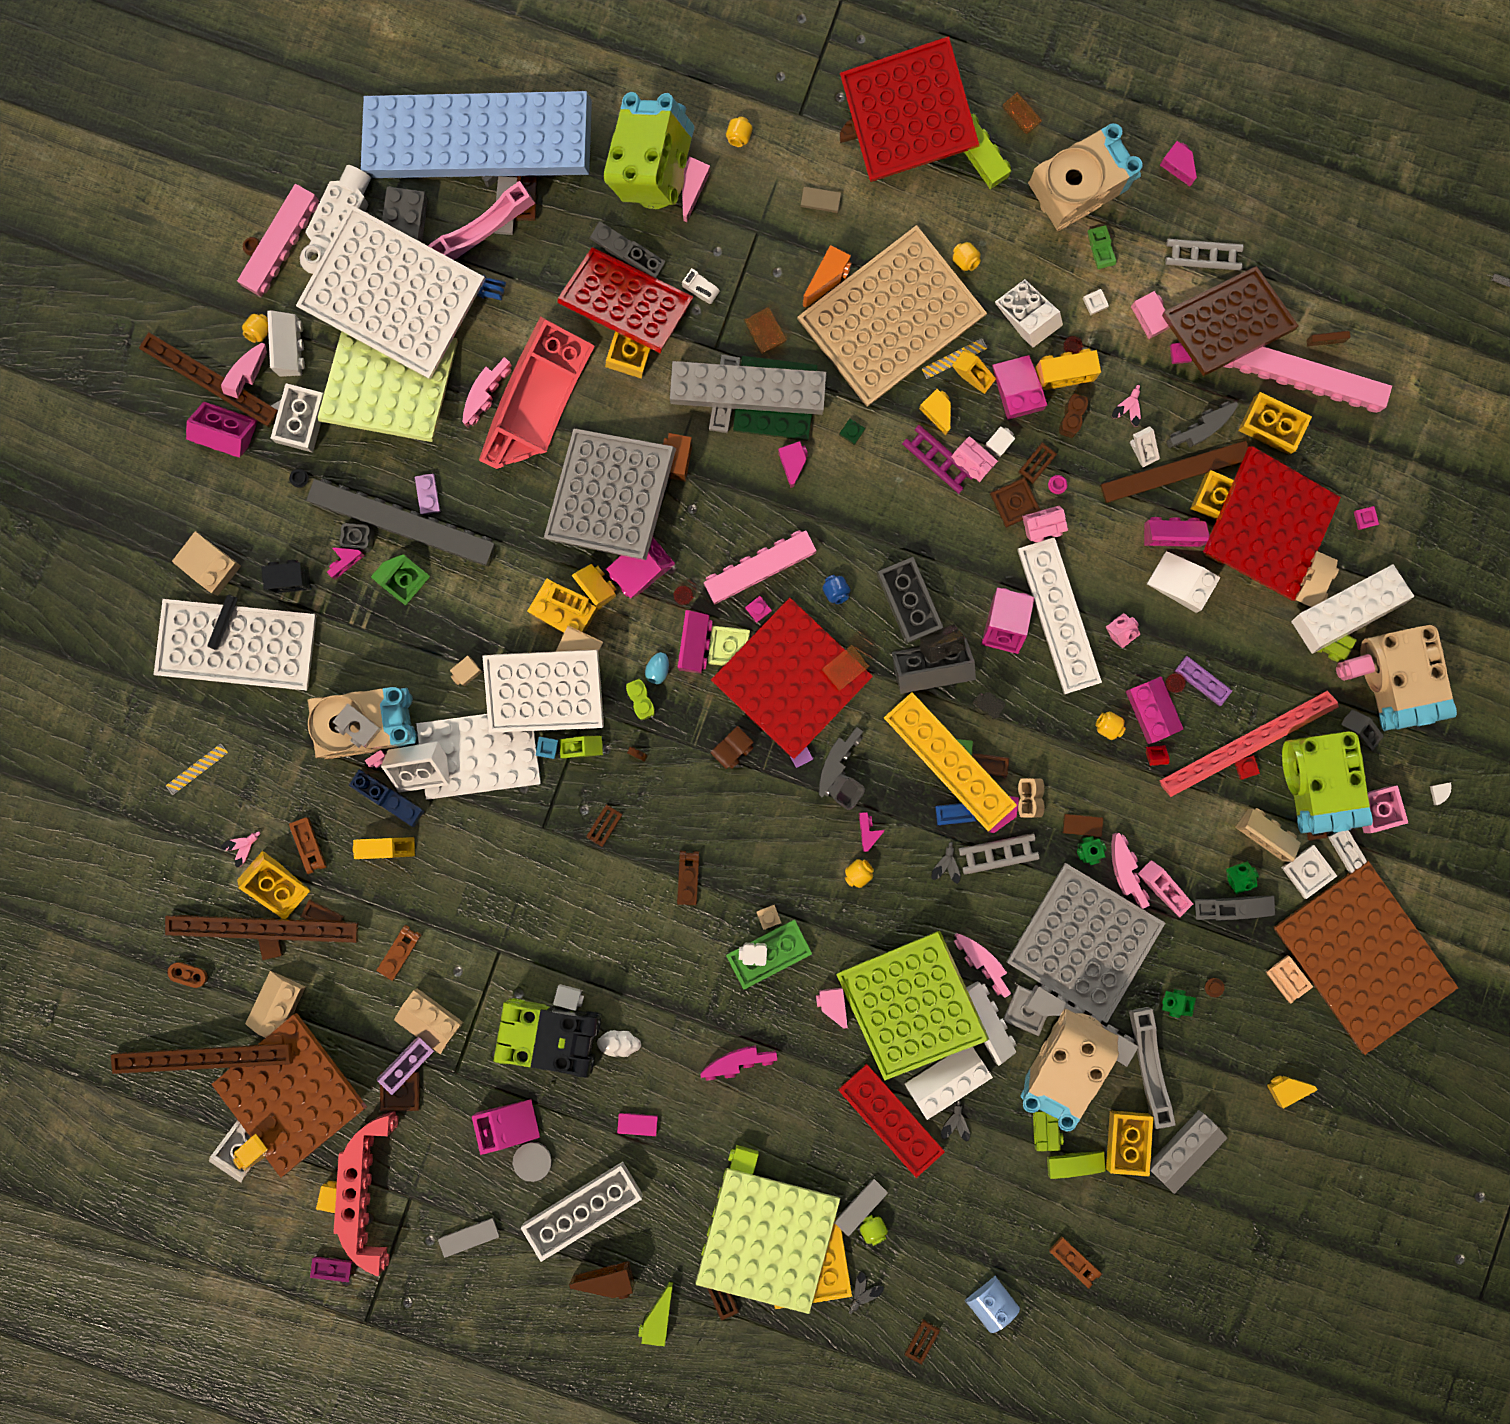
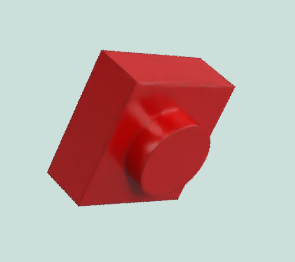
M1165 745L1146 747V755L1150 766L1169 764L1170 758Z
M1254 755L1234 763L1240 780L1260 774Z

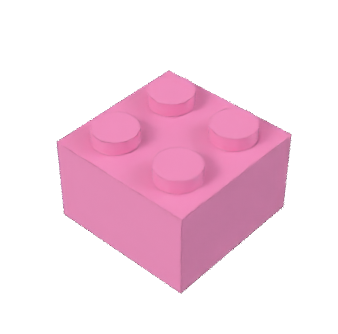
M1388 786L1367 792L1373 823L1371 826L1362 827L1364 833H1374L1408 823L1398 786Z

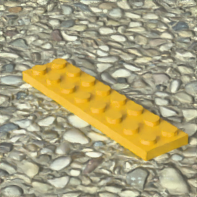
M913 692L884 717L988 832L1017 806Z

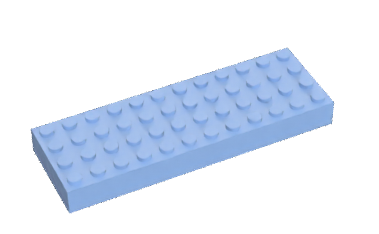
M587 91L364 96L361 170L371 178L589 175L592 100Z

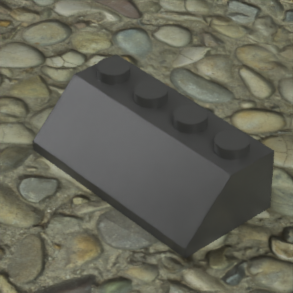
M967 638L892 652L900 694L976 680L975 662Z

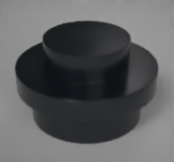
M295 469L291 472L289 479L294 487L302 488L308 484L309 475L303 469Z

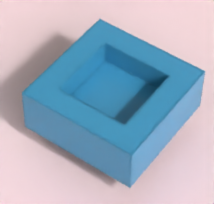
M539 737L535 756L555 759L559 740Z

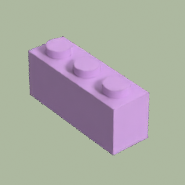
M417 1037L376 1080L393 1095L434 1051L420 1037Z

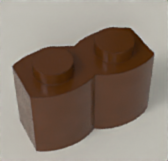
M1073 394L1068 400L1064 410L1065 416L1059 425L1060 435L1073 438L1080 430L1082 415L1088 406L1087 397Z
M737 726L710 753L725 769L729 767L733 769L740 762L738 758L742 754L746 756L753 749L752 744L754 742Z

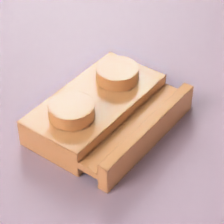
M1288 955L1272 966L1270 970L1266 971V974L1290 1004L1313 987Z

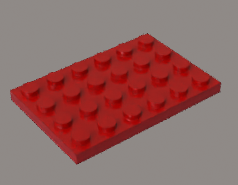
M592 247L558 297L557 303L661 353L692 303L693 296Z

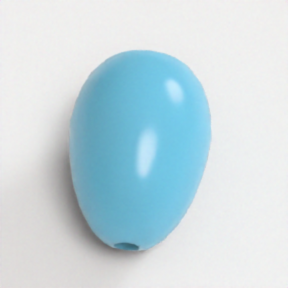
M659 652L649 660L645 669V677L649 682L660 684L666 679L669 671V660L666 654Z

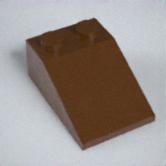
M627 1261L573 1275L569 1287L573 1290L605 1297L625 1299L633 1293L635 1282L630 1262Z

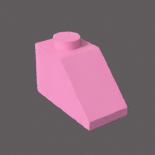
M843 988L819 990L820 995H816L817 1007H821L822 1012L841 1027L848 1028Z

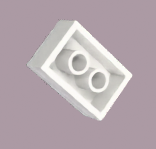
M285 384L271 439L278 444L313 452L321 422L318 421V414L324 394Z

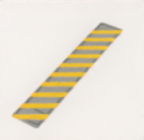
M981 338L922 368L926 379L952 367L962 351L976 355L986 350L987 346Z
M219 744L166 785L167 789L174 795L228 752L222 744Z

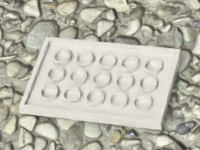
M598 650L483 655L489 732L604 727Z
M488 714L416 723L419 745L438 742L447 755L450 783L446 786L426 788V800L541 784L538 756H535L537 748L534 731L489 732Z

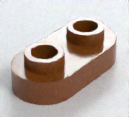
M182 962L174 963L168 968V977L173 982L193 988L201 987L207 982V973L202 968ZM178 968H180V969L182 970V974H181V975H178V974H177V969H178ZM196 974H199L201 977L199 981L195 979Z

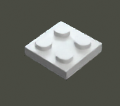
M1311 845L1297 855L1293 862H1288L1281 867L1304 899H1307L1337 877L1315 845Z

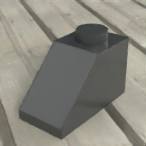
M1351 710L1341 724L1346 732H1354L1358 736L1359 742L1371 751L1375 749L1383 738V734L1372 719L1355 710Z

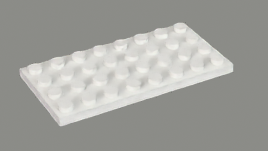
M163 599L154 675L308 691L316 614L235 606L219 649L214 650L209 648L207 644L223 605Z

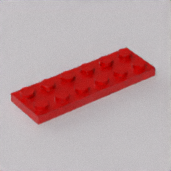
M867 1063L838 1089L916 1178L945 1153L942 1147Z

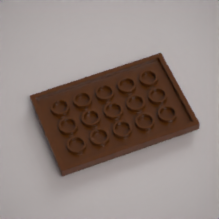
M1257 266L1164 311L1162 317L1203 376L1295 331L1299 326Z

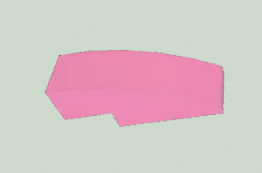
M260 343L233 365L221 384L223 394L239 398L245 382L253 385L267 354L265 344Z

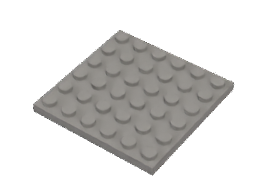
M573 429L544 538L555 542L646 560L676 448Z
M1064 863L1006 963L1107 1023L1164 927L1165 922L1067 863Z

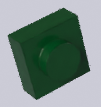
M849 418L839 436L855 446L866 428Z

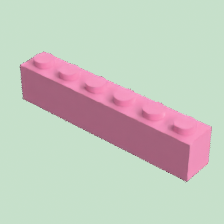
M297 184L293 186L237 281L241 286L260 297L268 292L270 282L273 277L278 275L280 265L289 257V250L292 245L298 242L301 230L307 227L310 215L316 211L319 205V200L313 193Z
M796 531L791 534L792 538L786 541L781 539L774 543V547L770 549L766 547L759 550L757 556L750 558V556L740 560L741 564L735 567L730 565L723 569V573L719 575L714 573L706 577L707 581L704 582V586L714 605L816 554V549L807 531Z

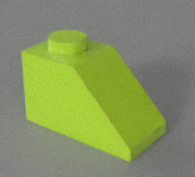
M602 736L559 739L560 758L603 755Z

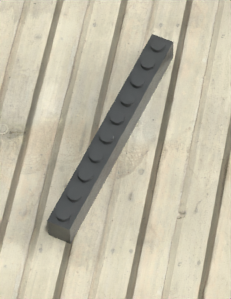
M323 478L320 481L316 479L313 481L306 500L310 504L487 567L491 563L496 549V545L492 543L493 539L486 536H482V538L475 537L474 532L464 529V532L456 530L457 526L446 523V526L439 524V520L435 518H422V514L412 510L410 513L405 512L403 507L393 504L392 507L385 504L386 501L375 497L372 500L367 498L368 495L359 491L356 494L349 492L350 488L343 485L338 487L332 486L331 481Z

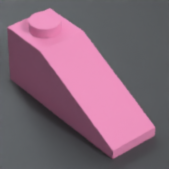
M690 156L683 173L682 199L683 220L685 222L688 221L710 174V165Z
M1150 861L1138 873L1148 887L1178 917H1181L1193 905L1167 872L1153 861Z

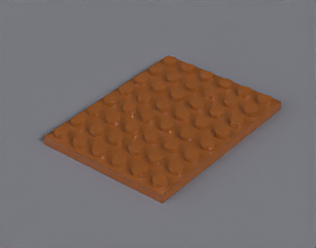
M1369 861L1362 864L1360 868L1355 869L1353 873L1344 876L1273 927L1364 1055L1458 989V986Z

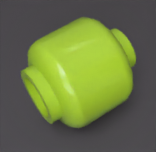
M870 1215L862 1221L863 1224L859 1227V1231L867 1244L875 1246L887 1239L888 1229L881 1217L873 1218Z

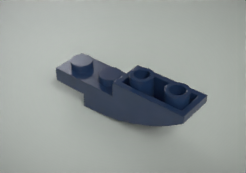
M360 769L349 784L350 787L412 827H415L424 813V810L412 803V801Z

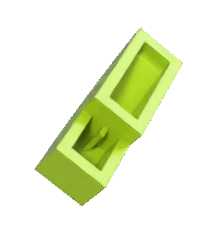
M1104 1151L1047 1156L1048 1176L1050 1179L1105 1172Z

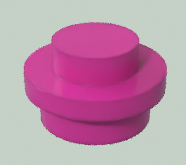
M1055 475L1049 480L1048 488L1054 494H1062L1067 489V481L1063 476Z

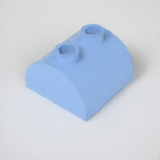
M996 1276L965 1299L966 1303L990 1333L1003 1329L1020 1311L1018 1304Z

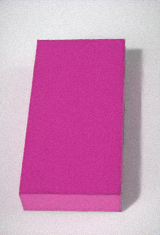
M619 1113L617 1133L656 1136L658 1116Z

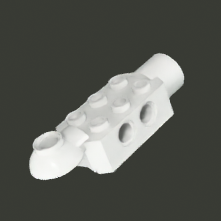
M347 165L339 181L329 182L305 232L311 242L301 251L300 264L308 273L313 274L350 206L353 205L364 212L366 211L369 204L363 194L371 177L362 170ZM318 254L316 260H310L312 255Z

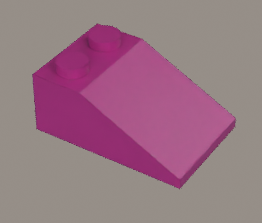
M1029 355L992 365L1007 420L1043 411L1046 408L1047 403Z

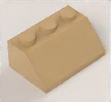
M1248 809L1235 828L1281 861L1293 862L1301 842L1296 840L1297 836L1288 830L1287 832L1280 828L1281 824L1273 819L1271 821L1264 817L1266 814L1260 809Z
M270 971L245 1024L258 1035L266 1038L293 1015L306 987Z
M418 988L413 990L394 1021L413 1035L420 1037L439 1054L443 1052L464 1023Z

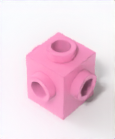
M1124 613L1106 626L1111 639L1121 648H1124L1140 635L1137 628L1139 626L1138 622L1133 617L1129 618Z

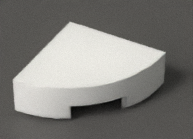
M1451 782L1430 786L1434 805L1443 803L1449 797Z

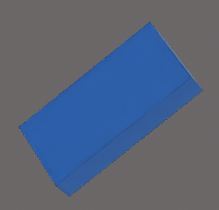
M963 803L935 806L937 825L976 821L975 816Z

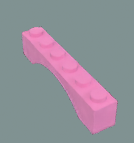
M519 181L504 191L494 205L480 217L454 232L439 237L429 244L428 247L452 260H456L534 205L535 202Z

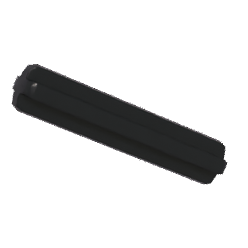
M232 595L226 596L207 644L209 648L219 649L238 598Z

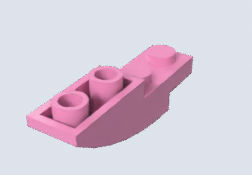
M505 357L492 371L485 367L474 382L463 412L462 422L467 428L470 425L474 426L480 419L479 415L491 407L493 399L489 393L494 392L499 386L498 382L511 373L512 365Z
M1115 833L1112 836L1111 850L1117 882L1123 895L1131 893L1138 907L1144 909L1150 905L1148 903L1150 898L1144 889L1141 890L1138 884L1140 879L1135 872L1132 873V870L1138 868L1136 864L1138 862L1137 857L1133 852L1129 851L1127 847L1129 843L1126 837L1120 833Z
M956 933L954 935L956 938L954 943L960 951L963 949L967 956L964 958L970 967L974 966L976 969L983 966L984 968L981 971L987 979L991 978L994 985H992L995 993L998 996L1001 994L1004 998L1010 995V991L1001 979L1007 972L997 959L977 942Z

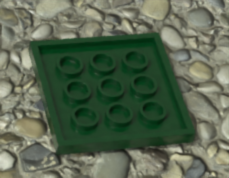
M742 356L741 366L805 371H817L818 366ZM736 409L733 432L808 441L812 414Z

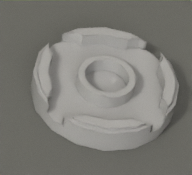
M539 1142L524 1143L513 1156L514 1171L525 1181L534 1182L541 1180L551 1168V1154L546 1146Z

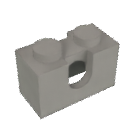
M347 704L333 721L336 725L334 729L343 736L345 733L352 737L350 741L358 748L361 745L366 748L381 730L350 704ZM354 722L360 723V730L357 733H353L350 729Z

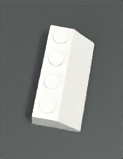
M977 981L966 987L989 1037V1040L984 1042L993 1061L999 1066L1016 1053L1014 1047L1017 1045L1012 1036L1008 1037L1005 1031L1008 1028L1003 1018L999 1020L996 1014L999 1011L994 1001H989L987 995L990 993L985 984L981 985Z
M970 1047L941 1059L904 1084L928 1120L993 1077L974 1048Z

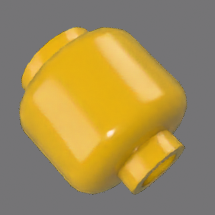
M740 116L731 119L726 131L728 142L735 147L746 145L752 134V125L745 117Z
M970 242L960 243L953 250V261L963 271H972L981 262L980 252Z
M251 314L242 325L245 338L253 343L262 342L269 334L268 318L263 314Z
M1113 712L1102 713L1095 724L1097 732L1110 740L1121 737L1126 729L1124 727V719Z
M857 859L845 869L847 876L845 880L851 887L862 888L873 879L874 869L866 860Z

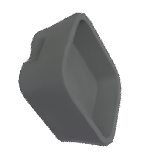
M343 524L341 526L340 547L343 549L359 550L362 553L370 552L374 544V528L366 524Z
M840 774L828 790L833 799L847 810L853 809L865 792L863 785L844 774Z

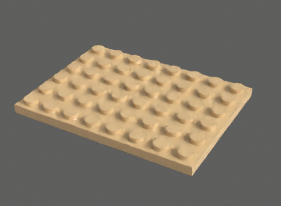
M916 225L805 310L797 319L868 407L981 320L987 313Z

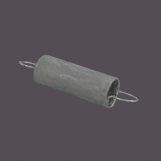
M1497 274L1492 276L1494 277L1491 279L1492 281L1510 287L1509 278Z

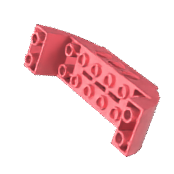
M396 1111L384 1113L365 1125L353 1136L346 1148L339 1153L334 1234H338L342 1247L353 1262L375 1276H379L386 1266L389 1265L390 1254L387 1253V1247L364 1246L368 1240V1233H365V1225H368L369 1213H366V1208L370 1203V1193L367 1192L368 1185L370 1186L372 1175L369 1173V1166L372 1165L373 1154H370V1146H373L374 1136H388L398 1127Z

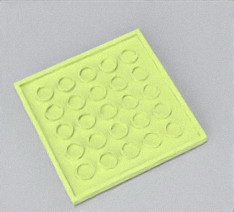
M341 331L319 410L318 421L433 442L458 344L457 338H453L430 380Z
M727 1168L695 1282L696 1285L809 1314L840 1198Z

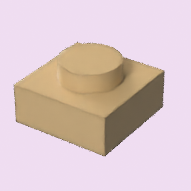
M775 905L756 911L763 930L781 923Z

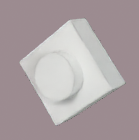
M1101 289L1083 297L1090 316L1109 307Z

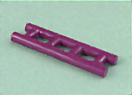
M918 425L915 428L918 435L912 442L906 439L902 445L959 494L964 489L960 486L962 481L966 477L971 480L973 478L962 466L955 463L954 459L951 458L953 454L921 425ZM924 439L933 446L926 455L917 448ZM938 451L947 458L940 467L931 460ZM952 464L961 471L955 479H952L946 473Z

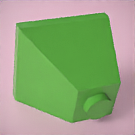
M404 554L383 562L371 576L372 579L404 605H407L430 577Z

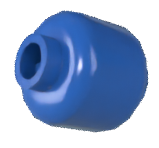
M835 575L827 577L822 587L828 601L835 604L845 602L849 598L848 595L851 591L846 580L842 576Z

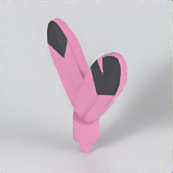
M1137 385L1133 389L1131 396L1114 409L1112 418H1119L1129 410L1131 423L1135 427L1139 425L1141 415L1137 399L1140 394V385Z
M260 832L252 833L247 838L228 840L221 845V848L226 851L239 849L235 858L236 867L239 868L246 862L252 843L258 839Z

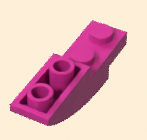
M756 1045L740 1048L717 1058L701 1071V1078L705 1077V1080H715L717 1076L724 1075L725 1078L736 1077V1074L740 1073L739 1065H743V1068L754 1067V1063H762L763 1066L772 1065L774 1061H777L776 1051L757 1053Z

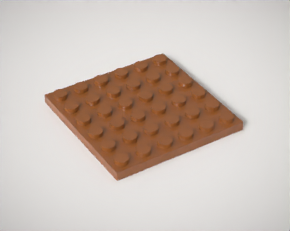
M297 1013L293 1014L258 1044L292 1043V1064L232 1067L211 1084L248 1135L252 1137L256 1134L267 1148L265 1157L280 1178L290 1172L367 1108L366 1104Z

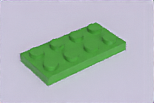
M794 919L750 942L754 943V945L756 943H765L767 945L765 966L755 965V963L753 965H744L742 963L743 960H739V948L726 954L744 990L812 955V952Z

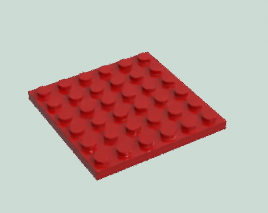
M949 36L840 73L870 182L980 147Z
M1248 447L1203 552L1289 600L1296 601V595L1302 589L1300 585L1303 578L1307 574L1308 567L1312 565L1311 560L1321 545L1341 497L1255 447Z
M789 598L710 681L791 758L795 759L873 676L802 608Z

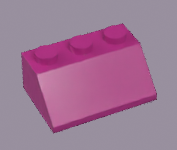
M203 402L187 420L186 440L240 458L250 444L257 420Z
M1151 517L1150 520L1144 523V546L1202 547L1207 543L1210 536L1206 521H1200V518H1189L1188 521H1181V518H1169L1168 521L1162 520L1161 517Z
M690 610L685 611L678 661L679 671L702 674V669L706 670L707 658H704L705 650H709L710 639H707V632H711L713 620H709V615Z
M1162 677L1126 691L1148 744L1183 730Z

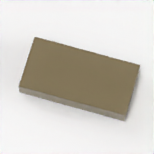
M804 187L801 207L838 213L841 193Z

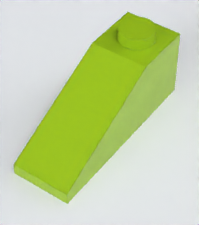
M673 1282L667 1284L646 1316L644 1325H640L638 1337H642L641 1344L665 1347Z

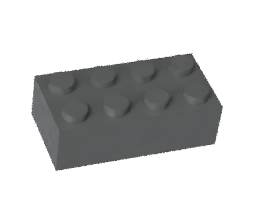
M387 187L382 222L422 243L428 206L426 193L423 191Z
M914 557L877 572L878 580L906 644L943 628Z

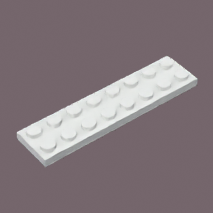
M1055 537L1017 549L1064 694L1102 683Z

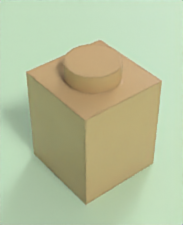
M466 656L450 670L453 674L451 676L453 681L457 685L461 683L463 686H466L482 673L481 669L469 656Z

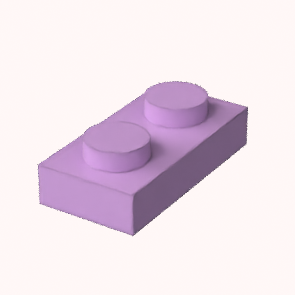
M435 475L416 476L415 482L420 514L426 515L441 512Z

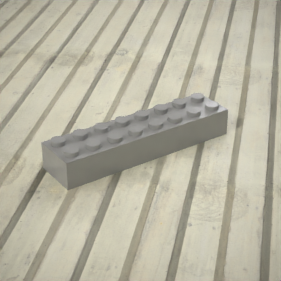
M673 361L670 402L675 405L823 415L826 372Z

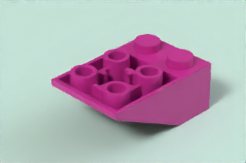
M532 1099L476 1112L472 1115L480 1155L540 1138Z

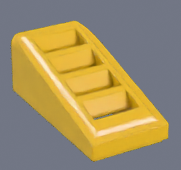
M552 583L545 601L582 616L589 598L559 584ZM556 590H559L556 600L553 599ZM563 593H566L567 595L565 597V600L563 603H561L560 600L563 596ZM573 596L574 599L572 601L571 606H568L567 604L570 600V597ZM578 599H581L582 601L577 610L575 609V605Z

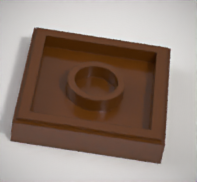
M1025 477L990 493L1005 528L1023 521V516L1041 511Z
M415 1071L393 1095L380 1084V1111L420 1110V1071Z

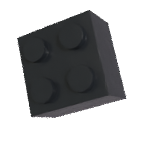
M287 560L286 564L269 562L267 566H261L263 589L272 594L311 590L309 567L302 562H298V560Z

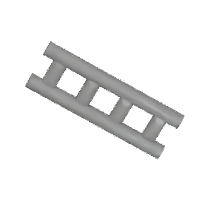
M1167 239L1166 246L1172 247V258L1166 257L1165 265L1240 271L1242 269V263L1236 262V252L1243 251V244ZM1180 247L1191 248V259L1179 258ZM1199 249L1210 250V259L1198 260ZM1218 250L1229 251L1228 262L1217 261Z
M1034 833L958 848L959 855H966L968 863L967 867H962L963 874L966 875L1039 860L1038 852L1032 853L1030 841H1035ZM1022 843L1024 855L1013 857L1011 845ZM1003 847L1005 859L994 861L992 849ZM985 851L987 862L975 864L973 853Z

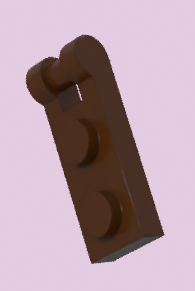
M680 850L678 905H697L699 851L686 853V851ZM685 860L693 861V866H685Z

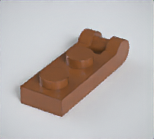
M309 817L290 823L289 826L307 874L313 873L318 868H326L327 864L321 853ZM315 856L316 861L311 863L309 858Z
M405 924L376 971L393 981L422 935L411 931L410 927ZM405 937L411 939L409 944L403 941Z
M1062 1236L1049 1249V1252L1087 1288L1093 1285L1092 1282L1096 1277L1099 1278L1102 1275L1097 1268ZM1088 1269L1090 1273L1085 1277L1083 1274Z

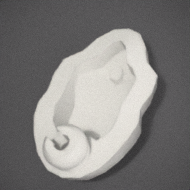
M613 1030L603 1034L598 1039L597 1045L608 1056L628 1057L640 1049L641 1041L629 1031Z

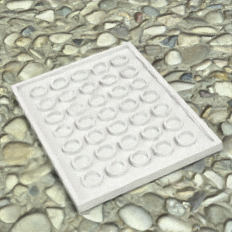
M351 205L296 306L431 380L486 278Z

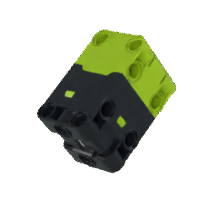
M509 998V1000L503 1003L493 1061L501 1064H513L588 1078L593 1071L595 1054L591 1052L594 1037L600 1031L602 1014L591 1011H574L567 1008Z

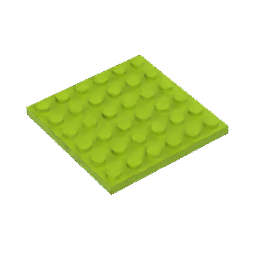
M940 931L836 974L884 1081L989 1040L988 1034Z

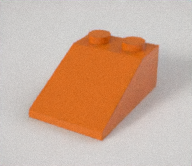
M830 245L804 294V307L809 306L840 284L843 278H847L852 265L850 263L851 255Z

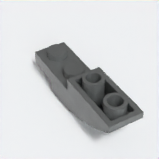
M600 221L589 238L605 248V251L654 278L657 277L665 263L663 259L635 241L631 242Z
M1228 401L1219 405L1220 409L1213 411V409H1209L1201 413L1202 417L1198 419V423L1187 428L1188 431L1181 433L1180 430L1170 435L1171 438L1166 441L1168 448L1170 449L1184 442H1187L1189 448L1210 437L1231 417L1238 406L1237 401L1232 404Z
M858 727L855 728L845 742L838 738L831 748L820 776L819 796L821 798L824 795L829 796L828 790L840 774L845 775L846 772L843 771L845 766L840 761L843 760L845 762L851 754L849 749L852 745L857 746L862 740L861 734L863 731Z
M1274 896L1195 899L1196 920H1234L1274 916Z

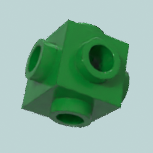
M1093 836L1082 839L1083 842L1077 844L1079 859L1085 863L1089 862L1090 865L1100 863L1101 858L1105 857L1104 853L1107 852L1104 842L1098 838L1094 839ZM1092 847L1095 848V854H1091L1090 849Z
M1248 861L1226 869L1227 882L1236 895L1257 887L1258 872L1255 867L1252 868Z
M1174 989V992L1166 991L1162 1010L1169 1012V1016L1181 1018V1015L1192 1017L1196 998L1185 995L1186 991Z

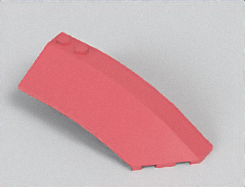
M540 316L501 398L479 461L498 469L504 467V465L516 463L530 456L547 452L569 396L595 347L593 344Z

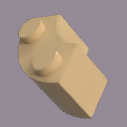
M1316 551L1311 560L1312 565L1308 567L1307 574L1300 585L1302 589L1297 593L1295 599L1310 607L1327 599L1328 593L1326 592L1332 579H1335L1339 571L1336 568L1338 560Z

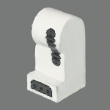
M691 269L682 281L684 289L709 304H712L720 292L715 285L700 276L694 269Z

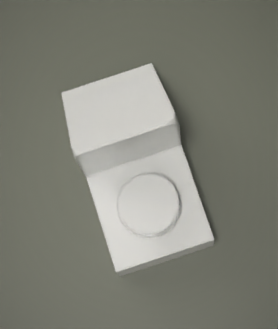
M1150 426L1133 434L1134 440L1130 441V444L1142 467L1160 459L1154 430Z

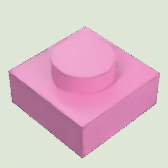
M379 750L366 759L365 762L369 767L375 766L378 768L382 765L386 752Z

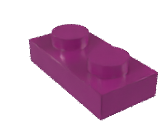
M314 1256L312 1258L310 1278L349 1282L353 1261Z

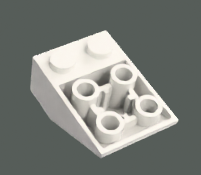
M1025 279L995 301L996 305L1021 337L1032 347H1035L1063 325L1060 311Z

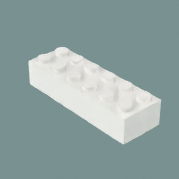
M1391 565L1300 613L1291 622L1313 654L1405 605L1414 595L1395 566Z
M621 1162L524 1222L521 1230L542 1262L642 1200L643 1194L624 1162Z

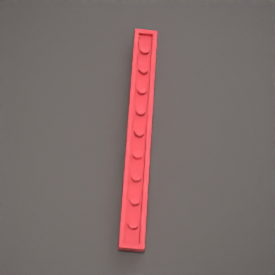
M1326 691L1160 780L1161 786L1172 797L1338 708V701Z

